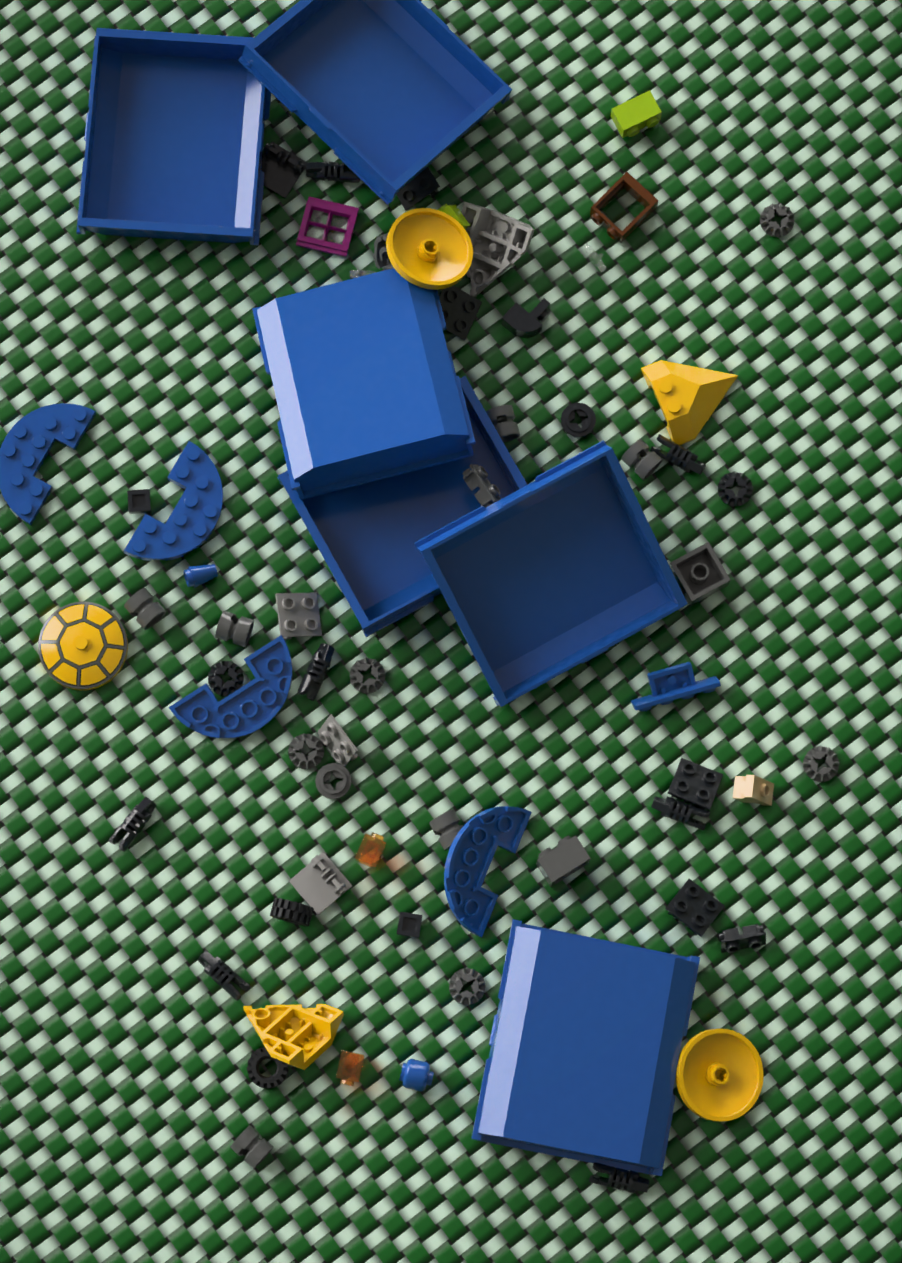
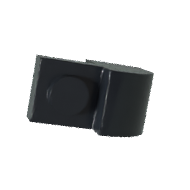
M543 298L528 313L516 302L502 317V325L515 336L521 338L534 337L542 331V324L539 321L544 322L551 313L549 311L550 303Z

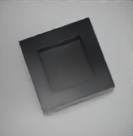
M150 489L127 491L129 514L152 512Z
M400 912L397 935L419 938L422 915Z

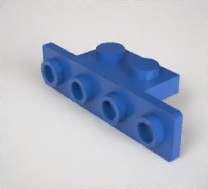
M690 662L647 673L652 694L631 700V703L635 710L647 711L657 704L668 705L678 698L688 699L699 692H712L717 687H720L721 684L716 676L695 681L692 665Z

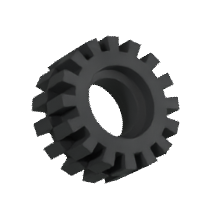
M274 898L270 916L293 924L309 926L314 908L294 901Z
M266 1047L259 1048L250 1055L251 1057L247 1062V1071L249 1078L254 1084L268 1089L275 1088L286 1080L289 1072L288 1064L271 1057ZM264 1059H272L276 1062L277 1070L270 1077L263 1076L259 1071V1065Z

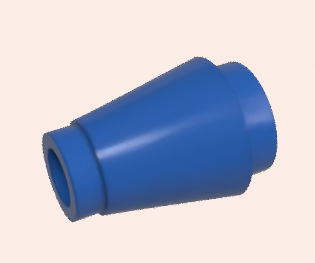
M215 564L190 566L183 571L188 587L193 586L195 588L214 577H218Z

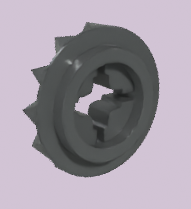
M772 203L764 208L761 213V228L772 237H783L794 226V214L789 207L784 206L782 203ZM775 213L776 215H778L779 218H784L780 222V227L776 221H771L774 219Z
M364 658L357 660L350 670V682L361 693L376 692L385 681L384 668L375 659ZM371 667V675L375 679L368 678L363 684L364 676L359 671L367 672Z
M303 733L296 736L289 744V758L298 768H314L323 759V744L313 734ZM304 742H306L309 749L314 750L309 753L308 760H306L303 753L298 752L303 750Z
M822 746L810 749L803 760L805 773L809 778L817 782H825L832 779L839 769L837 754L830 748ZM824 756H826L825 764L828 765V767H822V769H820L819 772H817L818 764L815 762V760H821Z
M337 763L323 766L316 775L315 783L317 790L327 799H338L346 795L351 787L349 771ZM331 772H333L336 779H343L336 784V790L332 788L331 784H324L331 779Z
M463 968L455 972L450 979L449 991L453 999L458 1003L471 1005L483 997L485 981L476 970ZM461 978L467 983L475 980L471 986L474 994L468 990L459 993L463 988Z

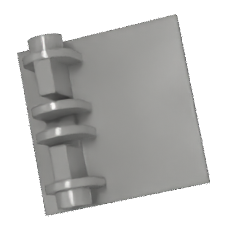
M317 592L275 594L280 635L285 640H290L292 637L322 636Z
M331 714L317 733L321 742L327 745L332 752L335 761L345 767L350 760L353 761L358 757V749Z
M324 852L319 856L316 855L305 868L289 880L310 907L314 908L317 915L352 887L351 883Z

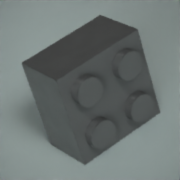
M709 542L669 564L689 606L727 587L730 583L728 574Z
M568 835L558 842V847L551 850L549 847L538 854L539 859H537L536 865L550 887L589 864L591 858L577 836L571 838Z

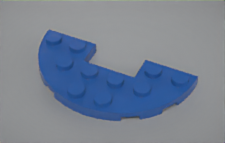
M67 403L44 406L21 418L6 435L0 448V490L11 510L27 524L32 525L53 489L51 485L36 478L35 475L54 442L58 441L75 450L96 415V411L81 405Z
M188 441L167 477V480L185 489L183 495L165 524L145 514L124 549L125 554L146 561L173 560L182 557L193 549H197L214 531L219 521L223 504L221 479L209 456L191 441Z
M280 635L246 657L244 660L255 676V679L221 701L217 700L206 683L168 708L185 726L209 737L236 738L259 730L278 714L291 688L293 667L290 651L285 639Z
M499 806L482 811L461 828L450 846L444 870V886L447 901L460 924L478 937L483 936L499 896L481 886L497 846L510 853H516L532 813L526 809Z

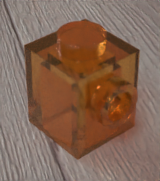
M374 832L371 835L365 834L355 856V861L377 869L387 846V843L383 841L384 837Z
M342 1050L336 1075L337 1079H341L340 1084L354 1086V1082H360L365 1055Z

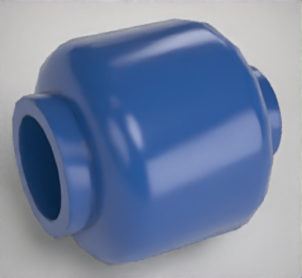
M410 1059L407 1063H403L399 1081H403L402 1084L405 1088L424 1091L426 1085L431 1086L434 1072L430 1071L429 1063Z

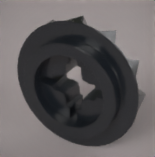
M583 403L570 404L563 410L561 415V426L566 434H570L574 438L585 437L591 433L596 423L594 411ZM575 412L579 418H585L581 423V428L577 423H572L575 420Z
M734 471L725 474L718 483V495L729 506L744 505L752 496L753 487L751 480L744 473ZM734 481H736L738 487L742 488V490L738 491L737 497H735L734 491L729 489V487L733 486Z
M220 661L213 665L208 673L209 686L218 695L228 696L243 685V672L232 661ZM229 670V677L235 681H227L224 687H222V679L219 676L225 675V672Z

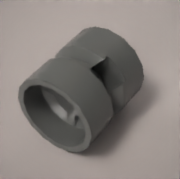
M501 405L486 411L503 443L512 441L520 436L518 425L516 422H513L516 417L512 405Z
M642 439L637 440L621 458L630 468H635L634 472L642 480L647 479L663 461L654 451H649V446Z
M146 588L137 591L124 605L125 609L132 616H137L136 621L144 630L154 626L166 613V610L159 602H153V596Z
M223 611L218 622L215 638L224 641L232 639L233 644L246 647L253 630L254 620L243 616L238 619L236 614Z
M454 809L441 814L429 822L435 835H440L438 840L444 851L450 849L454 838L463 827L458 824L460 819Z
M249 1125L233 1142L230 1148L238 1156L244 1155V1161L255 1169L271 1152L274 1146L265 1138L260 1139L259 1133Z

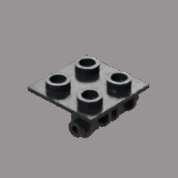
M273 142L267 143L263 149L265 153L262 156L261 171L265 173L264 186L286 198L306 168L307 162Z
M427 167L396 195L405 211H407L429 194L431 196L438 194L440 185L430 168Z
M453 285L442 289L439 295L447 327L445 330L466 340L482 301Z
M681 758L667 794H670L671 798L684 799L685 803L689 801L690 805L694 803L697 807L710 810L723 774Z
M688 879L665 909L668 911V915L671 914L676 919H679V923H684V927L688 926L695 933V936L698 934L702 937L725 906L691 879Z

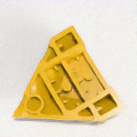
M663 360L641 368L649 389H653L667 421L666 429L669 436L678 445L696 439L705 423L709 420L738 377V375Z
M302 1004L266 1005L265 1008L252 1009V1006H243V1010L270 1056L303 1070L309 1067L332 1045L344 1015L343 1011L326 1004H316V1008H302Z

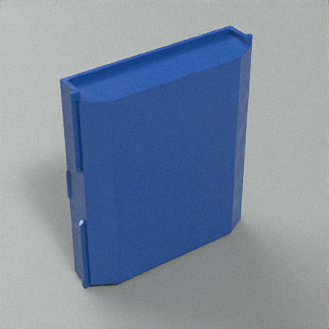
M300 0L247 43L242 56L238 60L282 104L309 126L334 151V154L387 205L394 200L396 194L482 120L499 102L502 104L507 102L512 91L491 68L420 0Z
M108 28L96 29L88 104L89 112L86 116L84 140L86 141L82 167L77 234H86V231L104 235L226 243L249 241L250 245H259L265 173L261 171L265 121L269 119L271 92L238 61L243 54L245 45L254 39L253 37Z
M395 268L275 298L262 307L252 308L265 370L272 378L281 419L277 424L292 491L297 490L301 500L474 456L472 445L476 444L460 379L459 376H456L451 352L447 349L443 333L447 327L437 290L416 286L405 280Z
M466 376L460 378V383L476 444L472 445L474 456L302 500L297 490L292 491L288 470L277 477L280 484L287 491L357 617L365 637L434 601L435 596L442 593L423 555L417 550L414 543L481 507V504L474 495L480 488L477 487L471 491L463 479L464 475L462 473L470 468L469 465H481L487 471V478L491 484H494L499 489L501 499L527 485Z
M604 440L536 476L534 482L486 508L481 506L414 543L417 550L423 555L494 694L493 699L496 705L500 707L578 664L591 660L607 651L609 647L688 605L613 449L607 446Z
M513 919L498 994L500 1000L497 1014L494 1016L489 1042L491 1048L489 1058L486 1059L471 1139L662 1176L676 1098L673 1095L682 1037L687 1035L700 957L692 955L685 957L522 924V921Z

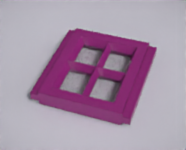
M309 196L296 246L347 258L359 208Z

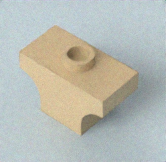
M756 775L735 776L733 799L746 803L772 806L774 783Z

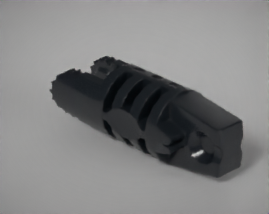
M327 161L307 162L306 177L322 181L327 179L328 181L338 182V180L350 183L360 182V178L343 162L341 164L330 161L329 163Z
M660 434L658 435L657 441L671 449L667 453L659 447L652 446L651 452L654 451L661 458L688 473L692 470L699 475L702 474L706 465L697 460L698 455Z
M325 643L320 644L317 652H315L311 659L312 662L308 665L307 674H304L298 688V693L301 695L307 693L306 697L311 701L315 700L323 683L322 680L325 679V675L328 672L327 668L331 665L334 647Z
M655 796L651 808L661 811L662 816L701 830L705 829L706 824L691 818V813L704 818H708L711 813L708 810L668 796L666 799Z
M145 797L139 805H136L131 810V813L124 819L123 824L111 836L109 842L114 845L120 842L119 849L125 852L137 837V834L144 828L145 823L150 820L151 814L157 805Z
M205 951L199 957L198 962L204 967L203 971L236 1001L241 998V995L231 985L232 982L246 992L251 988L244 979L218 956L215 958Z
M597 1162L593 1163L592 1168L594 1170L609 1175L608 1178L590 1175L589 1182L630 1193H635V1191L647 1193L650 1181L649 1179L639 1177V1173Z

